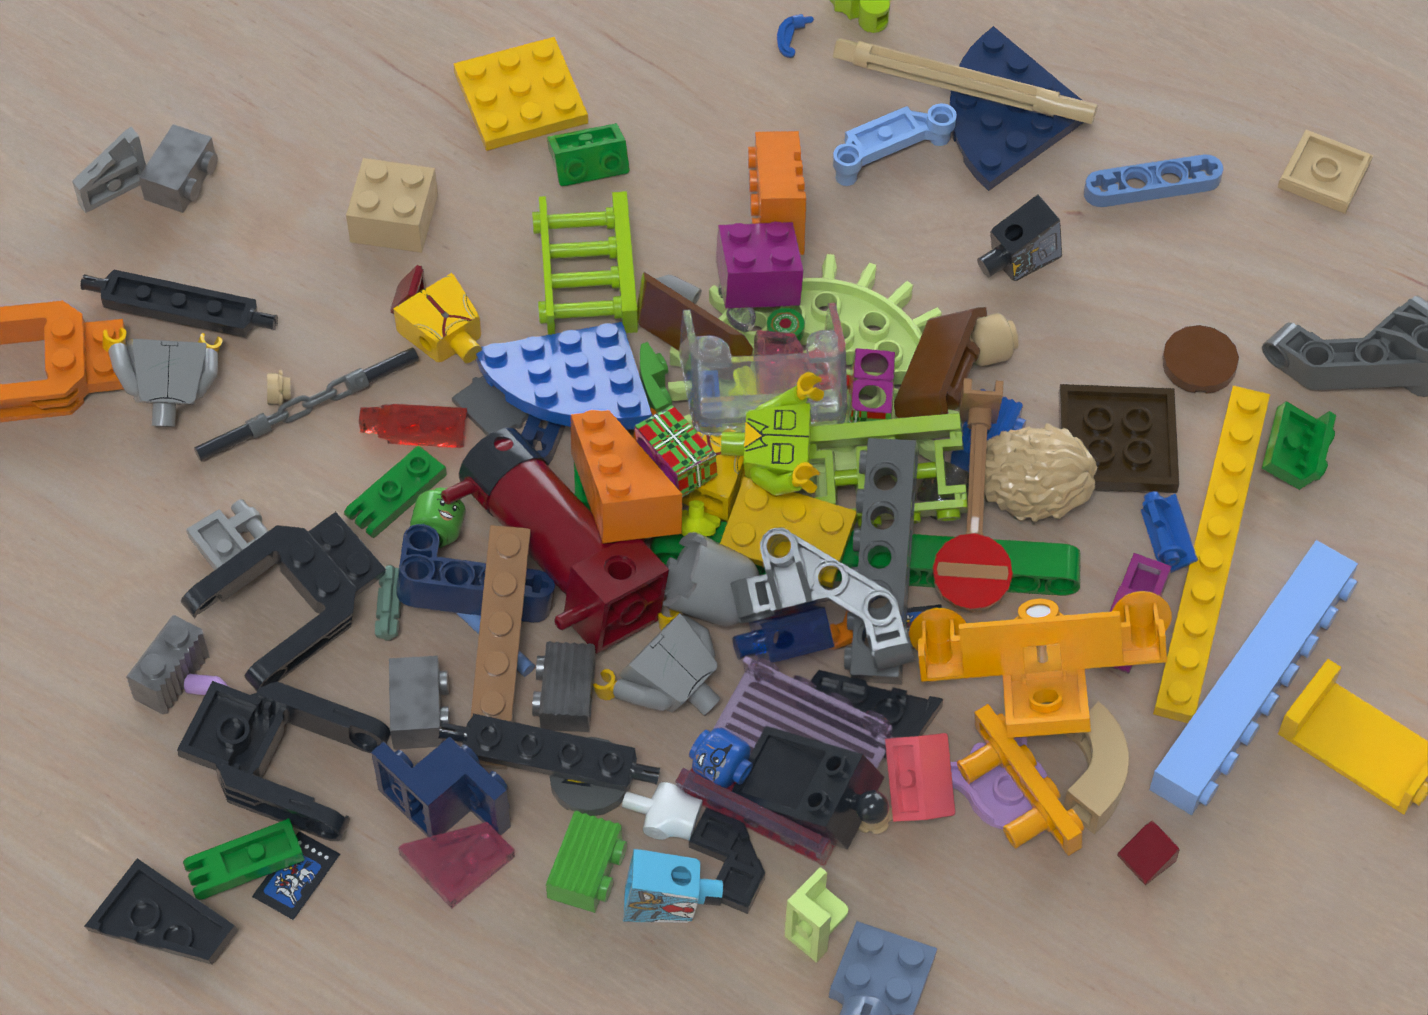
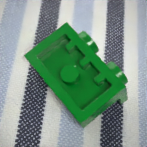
M617 123L547 137L548 149L556 165L557 179L560 186L627 174L630 171L626 140Z

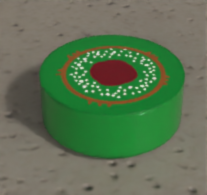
M780 308L769 315L767 319V335L773 343L780 346H792L801 341L804 336L805 321L798 311L791 308Z

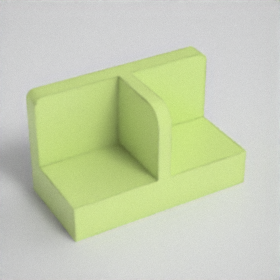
M821 867L787 900L785 937L816 963L828 951L829 935L848 915V906L826 888L827 872Z

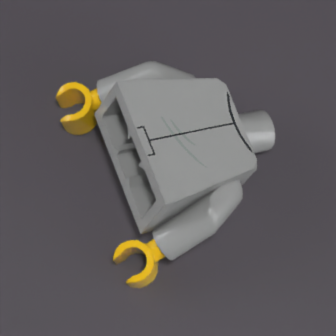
M124 328L119 330V339H111L107 334L108 331H103L102 346L109 353L113 371L125 392L134 396V400L137 403H153L152 426L175 427L176 405L194 404L195 399L202 398L217 377L218 351L222 344L221 337L217 336L214 345L206 343L204 340L205 333H201L198 342L131 339L127 341L126 346V330Z
M670 608L671 617H665L662 613H658L659 628L661 630L659 634L618 674L622 679L617 681L610 669L601 671L602 679L608 684L605 686H600L597 683L593 684L597 697L601 700H611L616 697L638 706L658 711L667 710L669 712L675 711L688 699L705 715L721 699L704 682L718 668L709 630L688 616H682L681 612Z

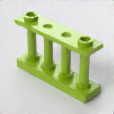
M627 191L612 192L613 207H606V211L547 215L546 196L539 197L540 212H532L534 234H541L546 300L538 301L539 323H547L548 335L555 334L554 319L614 315V319H622L626 333L638 332ZM607 226V230L614 229L615 236L608 237L607 241L549 244L548 229ZM609 255V259H617V266H611V270L551 274L550 259ZM612 285V289L619 288L620 296H614L613 300L553 304L552 289Z

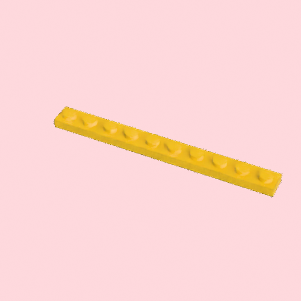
M1234 385L1232 387L1194 543L1198 561L1189 564L1153 715L1189 723L1197 711L1270 394Z

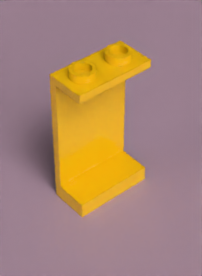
M1327 659L1284 715L1278 735L1404 815L1412 803L1420 806L1428 795V741L1338 685L1336 680L1341 666Z

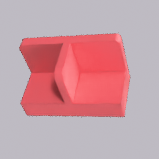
M946 733L885 739L893 822L929 820L954 816L955 804L948 735Z

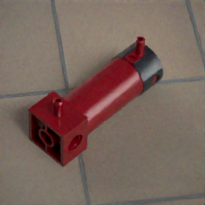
M503 428L490 433L468 452L462 461L458 473L460 482L443 490L441 498L445 504L450 505L471 494L502 526L530 529L528 554L566 595L564 612L555 616L554 619L558 629L563 631L572 626L587 644L595 645V653L598 654L658 621V613H661L669 569L641 539L603 543L592 512L550 469L548 462L515 428Z

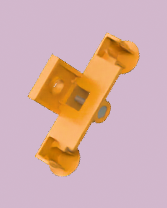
M1138 591L1125 595L1115 604L1112 612L1063 615L1059 612L1058 605L1051 600L1042 598L1032 599L1020 605L1018 616L1015 619L966 623L964 618L953 610L932 608L920 613L912 621L909 637L912 646L918 651L921 682L1003 675L1007 738L1091 732L1085 669L1167 662L1165 631L1170 626L1172 612L1168 603L1162 597L1147 591Z

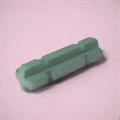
M388 565L385 567V575L379 579V585L382 588H378L376 618L380 620L375 621V636L385 641H391L394 637L398 636L399 621L396 618H400L401 602L396 595L399 568Z

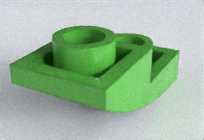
M647 341L641 344L640 379L649 407L653 408L656 412H660L673 405L670 394L665 388V375L668 374V366L662 354H655Z

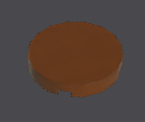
M1202 325L1187 326L1174 332L1167 340L1163 353V368L1167 377L1176 386L1192 393H1196V390L1206 391V394L1215 393L1227 387L1235 377L1239 361L1236 345L1226 334L1215 328Z

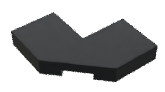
M706 807L689 840V848L724 862L716 880L723 881L721 903L748 914L765 880V871L760 859L757 858L744 822Z

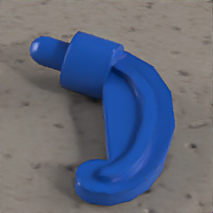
M803 14L793 15L784 19L780 24L777 32V44L783 56L787 58L795 56V49L790 47L794 30L805 28V24L812 23L814 21L812 16L804 17Z

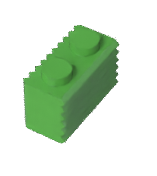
M574 811L546 882L547 898L593 913L596 912L600 901L607 902L613 886V878L609 877L614 864L621 865L627 848V841L622 840V826L610 820L605 821L603 818Z

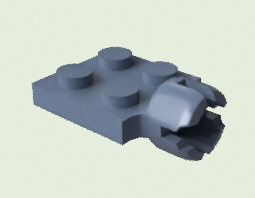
M857 921L831 985L829 998L842 1004L839 1015H914L934 963L937 948Z

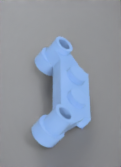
M940 103L933 105L928 110V113L911 111L906 106L846 131L845 143L837 146L833 153L836 181L843 186L853 185L862 166L923 140H930L936 146L946 145L950 141L951 132L955 128V109L948 104Z

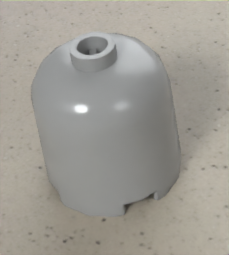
M697 532L688 533L679 542V544L685 547L680 552L677 560L670 557L667 561L666 566L669 569L665 590L667 599L663 602V606L713 625L732 626L737 624L739 619L730 583L746 577L759 575L757 567L747 556Z

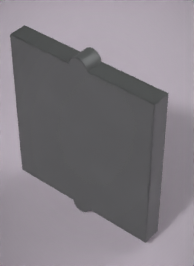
M483 376L480 378L474 377L469 386L452 397V402L486 435L503 428L521 429L522 423L529 416L528 413L508 403L505 400V394L495 386L491 387Z

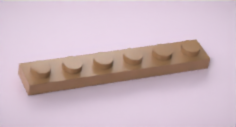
M490 525L471 717L474 713L512 722L530 542V529ZM480 761L479 763L484 768L507 769V766L485 761Z

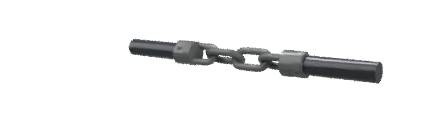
M411 347L368 368L356 369L331 381L324 391L311 397L306 395L298 396L280 405L278 412L267 417L264 413L258 414L245 421V424L194 447L198 459L202 461L252 437L255 439L272 432L271 426L278 422H293L311 413L315 405L328 399L334 401L341 400L369 387V383L419 361L418 354ZM344 382L348 390L336 395L337 390L333 387ZM303 401L302 406L306 409L288 417L289 412L285 409Z

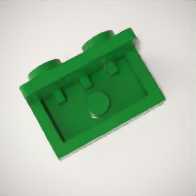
M1287 401L1279 405L1276 409L1262 469L1299 490L1313 481H1318L1328 467L1326 457L1329 446L1335 437V430L1333 428L1336 414L1328 411L1316 419Z

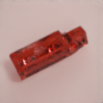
M384 404L381 405V408L360 407L358 422L361 433L377 434L378 438L387 439L388 444L462 448L465 443L468 411L467 408Z

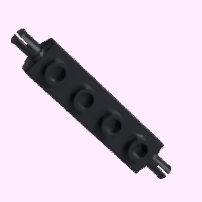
M115 269L105 279L84 274L80 283L81 290L101 293V301L104 308L246 338L247 333L253 326L275 330L278 324V315L257 311L256 299Z
M474 713L466 727L442 721L438 739L451 737L454 741L467 745L473 750L480 761L621 791H627L633 779L657 785L660 767L636 763L637 757L633 747Z

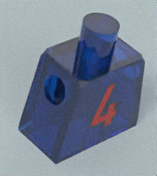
M816 605L778 613L765 619L749 622L751 632L732 637L734 651L739 660L757 655L759 660L768 663L835 647L825 607ZM778 631V639L774 643L773 638L775 633Z

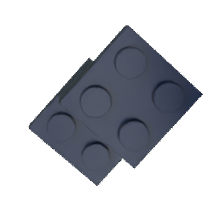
M448 737L415 766L404 752L399 749L394 752L385 742L381 743L371 752L378 790L433 843L470 811L497 837H500L511 827L507 784L495 771L488 773L479 764L480 761L477 755L467 745L463 744L460 747L451 737Z

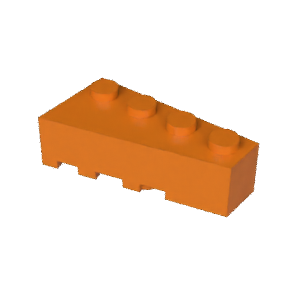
M799 131L755 132V146L748 147V168H755V170H749V192H756V194H750L751 216H758V218H752V224L793 222L800 255H804L806 192H804L805 182Z
M589 410L585 413L571 414V454L602 542L608 543L682 534V493L610 410Z

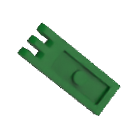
M418 445L346 507L344 515L350 520L355 519V524L359 528L364 529L367 527L366 533L370 537L375 538L409 509L421 493L430 490L447 475L446 467Z
M286 819L184 859L183 865L185 870L190 872L188 879L190 884L195 886L193 888L195 898L202 900L305 861L290 819Z

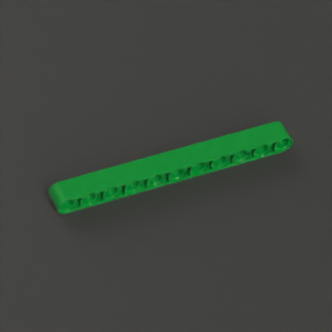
M720 522V526L716 528V533L706 537L720 543L727 522ZM852 530L841 562L849 568L858 567L859 552L853 551L854 530ZM682 534L651 537L650 550L666 565L670 557L677 560L680 552L685 547L679 544L684 536ZM913 534L909 586L936 588L932 572L936 554L947 541L954 538L953 536ZM993 539L1004 548L1011 560L1013 574L1007 592L1067 596L1079 591L1081 553L1077 547L1063 543ZM885 552L877 553L871 559L870 565L876 569L885 568L890 564L892 556ZM755 564L759 575H766L765 567ZM838 570L835 581L841 582L842 574Z

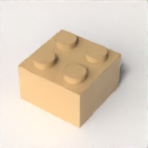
M363 158L346 213L350 242L422 253L438 197L435 168Z

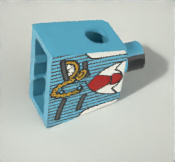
M634 849L625 881L623 922L688 923L693 920L697 904L721 906L723 881L700 879V861L696 858Z

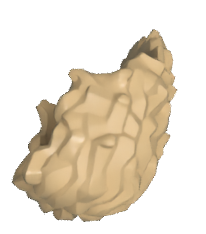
M1047 423L1044 428H1031L1029 426L1019 430H1009L1008 432L1001 431L1000 435L987 440L984 494L988 502H996L1001 511L1006 510L1011 515L1016 516L1019 521L1031 518L1036 523L1039 519L1049 516L1061 519L1070 510L1086 503L1090 499L1095 489L1093 477L1097 470L1096 461L1079 438L1073 437L1066 428L1059 429Z

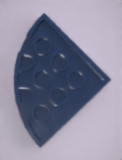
M994 26L970 47L959 64V67L1060 92L1062 96L1082 100ZM951 90L949 105L956 111V124L951 132L953 141L957 142L964 156L963 162L988 191L1084 123L1057 115L1052 117Z

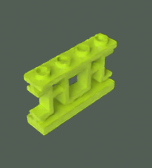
M960 413L811 426L809 463L825 462L827 497H816V499L838 505L837 486L858 484L859 489H864L865 474L859 473L860 451L867 450V446L855 447L857 469L836 470L835 454L832 449L820 451L818 449L867 445L868 438L923 440L950 437V439L934 440L936 462L918 463L917 479L937 477L939 497H955V500L915 503L914 524L920 523L921 517L937 516V521L961 519L960 514L967 513L968 509L966 484L947 486L944 455L945 451L964 450ZM857 513L855 522L858 523L859 528H861L862 513ZM887 513L881 514L876 517L873 526L880 527L882 526V520H893L894 517Z

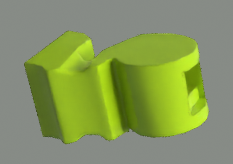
M830 0L834 5L835 12H843L850 20L858 18L860 27L867 32H880L888 25L890 0Z

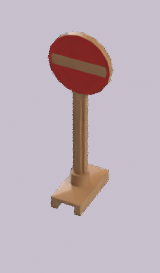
M964 378L958 413H960L962 422H968V428L971 429L966 533L954 537L942 546L936 554L932 570L934 585L942 598L954 607L967 611L986 610L1000 602L1009 590L1013 574L1011 560L1004 548L992 538L983 535L987 430L991 428V423L997 424L1003 398L1004 381L998 380L995 381L993 391L971 390L972 379Z

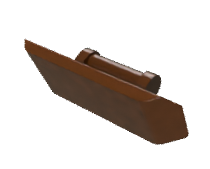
M643 272L637 304V320L642 328L707 370H718V377L722 379L734 380V369L741 368L744 365L750 367L753 347L745 335L646 272Z
M986 307L972 308L932 317L927 321L894 401L897 418L948 414V409H958L964 378H968L973 363L977 361L980 354V348L969 338L976 320L987 317Z

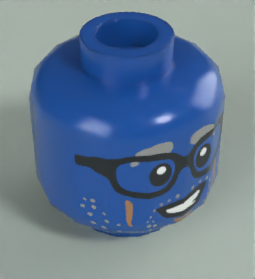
M722 727L715 728L711 732L704 730L698 736L689 752V757L693 759V771L719 789L728 788L734 782L739 785L742 784L753 767V763L748 761L751 752L749 744Z

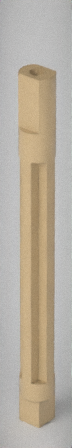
M841 38L836 40L833 58L852 62L855 66L1052 117L1057 115L1092 124L1096 116L1097 104L1062 96L1060 92L862 41L856 43Z

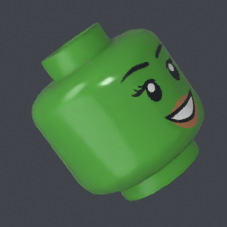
M442 487L427 490L418 496L410 521V526L425 524L434 528L439 534L438 548H442L457 540L466 514L465 505L461 500L450 505L445 504L441 498V492L447 488Z

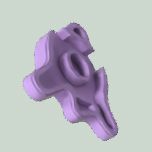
M1027 737L1014 738L1019 746L1023 744L1027 746ZM975 744L971 750V753H973L974 751L978 750L986 744ZM950 762L953 789L961 792L969 801L973 811L982 821L990 826L1003 830L1004 825L1032 809L1031 804L1005 768L998 766L971 784H968L958 770L957 762ZM1037 762L1035 768L1042 778H1045L1048 775L1041 764Z

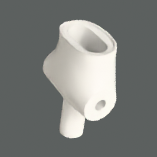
M661 782L651 799L626 792L622 807L646 814L643 832L649 837L661 840L677 837L689 841L694 832L703 800L685 793L672 783Z

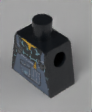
M1039 194L992 228L990 231L992 250L979 257L977 262L982 272L988 278L1003 269L1011 280H1020L1062 257L1060 219Z

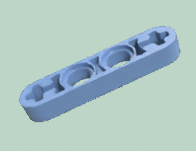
M1197 155L1098 170L1088 175L1084 187V197L1093 206L1108 207L1211 191L1216 189L1221 182L1223 164L1215 156ZM1166 173H1173L1180 178V181L1168 183L1161 176ZM1137 178L1142 180L1146 186L1136 189L1130 187L1126 181ZM1095 186H1101V188H1102L1103 190H1107V191L1101 192L1100 188H1099V187H1095Z

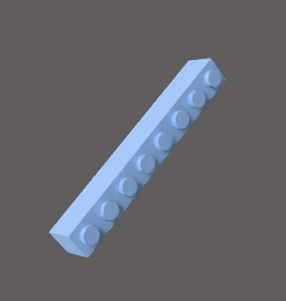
M1317 540L1314 542L1155 770L1150 791L1190 815H1193L1200 803L1205 806L1210 803L1219 787L1215 783L1219 775L1223 773L1227 776L1235 766L1239 758V754L1236 753L1241 743L1246 746L1251 743L1260 727L1256 723L1260 715H1270L1280 698V695L1276 694L1281 685L1289 687L1298 673L1300 666L1296 665L1299 658L1301 656L1308 658L1319 641V637L1315 635L1321 627L1327 630L1339 611L1335 607L1340 599L1347 602L1358 583L1357 580L1353 579L1358 563Z

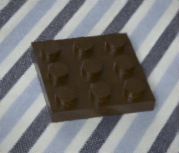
M1060 384L1058 392L1059 429L1066 428L1073 437L1079 438L1095 459L1097 470L1093 477L1095 480L1094 490L1178 492L1179 467L1174 388Z

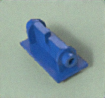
M1155 491L1147 493L1144 496L1145 501L1142 503L1143 509H1141V513L1156 560L1171 566V573L1198 561L1177 495L1173 494L1164 498Z

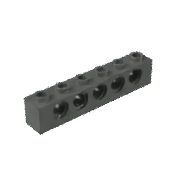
M868 438L867 450H861L859 457V473L865 474L864 489H858L856 496V512L862 513L861 528L854 529L853 551L859 552L858 567H852L851 569L895 596L900 605L904 625L906 626L919 449L916 440ZM892 475L896 477V485L890 490L878 489L876 484L882 476ZM887 513L894 517L893 524L887 529L881 530L873 526L874 520L881 514ZM885 552L892 556L890 564L885 568L876 569L870 565L871 559L877 553ZM888 600L881 608L870 607L871 616L877 620L887 618L892 610L891 602ZM848 612L847 629L853 630L852 646L846 645L844 669L850 670L852 678L865 680L866 682L902 684L903 665L875 671L871 650L865 645L867 632L864 621Z

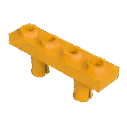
M989 704L975 711V727L986 742V745L957 761V767L968 784H971L998 766L1005 768L1032 806L1031 810L1003 826V832L1010 844L1017 849L1046 830L1052 833L1068 856L1081 849L1082 831L1084 830L1082 821L1073 809L1070 808L1066 811L1058 800L1061 797L1059 790L1051 778L1048 776L1042 778L1036 770L1037 762L1030 749L1025 744L1019 746L1014 738H1007L1004 714L999 713L996 715Z

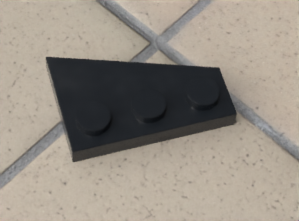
M822 670L816 672L800 694L889 738L922 736L943 706L942 698L929 696L928 699L908 695V690L895 687L892 688V691L869 686L865 680ZM797 702V708L826 725L873 748L879 749L880 747L886 751V746L875 739Z
M138 858L84 926L90 932L213 965L238 932L236 926Z

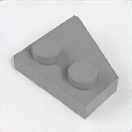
M132 127L126 129L72 181L78 204L85 213L141 185L139 176L144 170L146 163L139 136Z

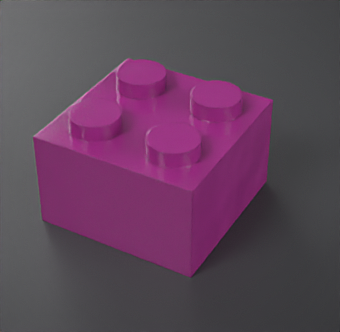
M793 222L718 225L716 264L725 308L800 306L804 270Z

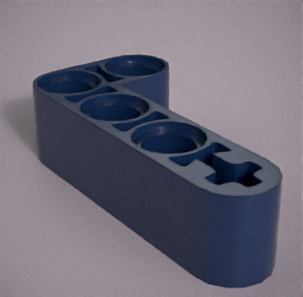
M415 524L406 529L403 535L396 595L399 601L410 607L481 616L486 563L437 557L439 534L434 528L425 524ZM527 568L522 613L523 622H541L549 616L555 583L544 571Z

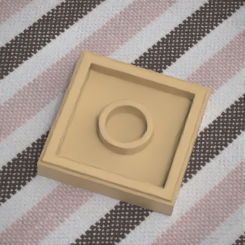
M1305 130L1279 180L1278 188L1346 214L1371 164L1373 155Z

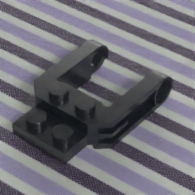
M336 511L309 531L305 528L276 525L196 583L181 599V604L195 619L198 614L208 609L219 600L224 602L277 563L280 567V572L311 608L316 613H319V615L257 660L247 670L244 677L256 692L260 687L279 682L351 628L355 597L385 575V567Z
M212 681L177 749L178 757L215 770L228 803L278 822L290 819L293 828L325 840L340 841L350 822L349 816L346 815L344 817L336 810L316 803L314 797L262 778L284 735V726L289 723L367 753H371L383 742L387 744L391 735L390 728L372 716L278 681L258 688L257 693L251 695Z

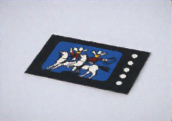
M300 831L297 833L296 838L305 861L268 874L252 896L254 899L292 920L296 918L341 855Z

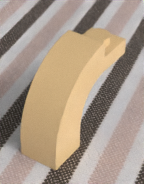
M1099 701L1089 710L1091 732L1065 734L1084 753L1088 769L1067 790L1063 807L1066 811L1070 808L1073 809L1082 821L1083 826L1094 835L1106 824L1116 810L1121 799L1129 766V752L1124 733L1114 716Z

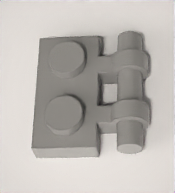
M242 499L236 501L231 506L235 516L227 519L219 509L186 529L188 538L214 570L268 532L267 528L262 524V516L254 507H249ZM243 531L250 532L255 539L246 543L240 533Z

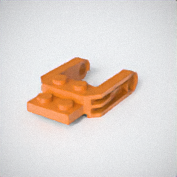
M63 300L0 307V345L45 340V372L47 375L46 380L0 384V422L72 415L84 404V397L89 393L124 389L113 371L109 353L102 346L104 330L108 331L107 334L111 339H119L120 328L125 329L123 319L85 322L83 314Z

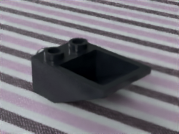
M765 726L748 760L753 763L750 774L742 784L735 783L728 796L731 800L813 839L847 850L862 821L868 824L879 823L886 818L889 811L887 798L878 791L885 777L864 754L769 726Z

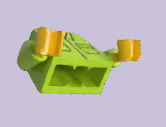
M811 372L802 374L796 386L757 406L755 410L746 412L745 432H722L721 455L744 456L745 476L752 479L753 483L772 495L777 496L796 492L802 488L811 494L817 490V485L809 480L812 476H819L821 472L809 463L811 405L806 402L808 398L813 401L823 399L824 391L817 387L813 388L816 383L822 381V378Z

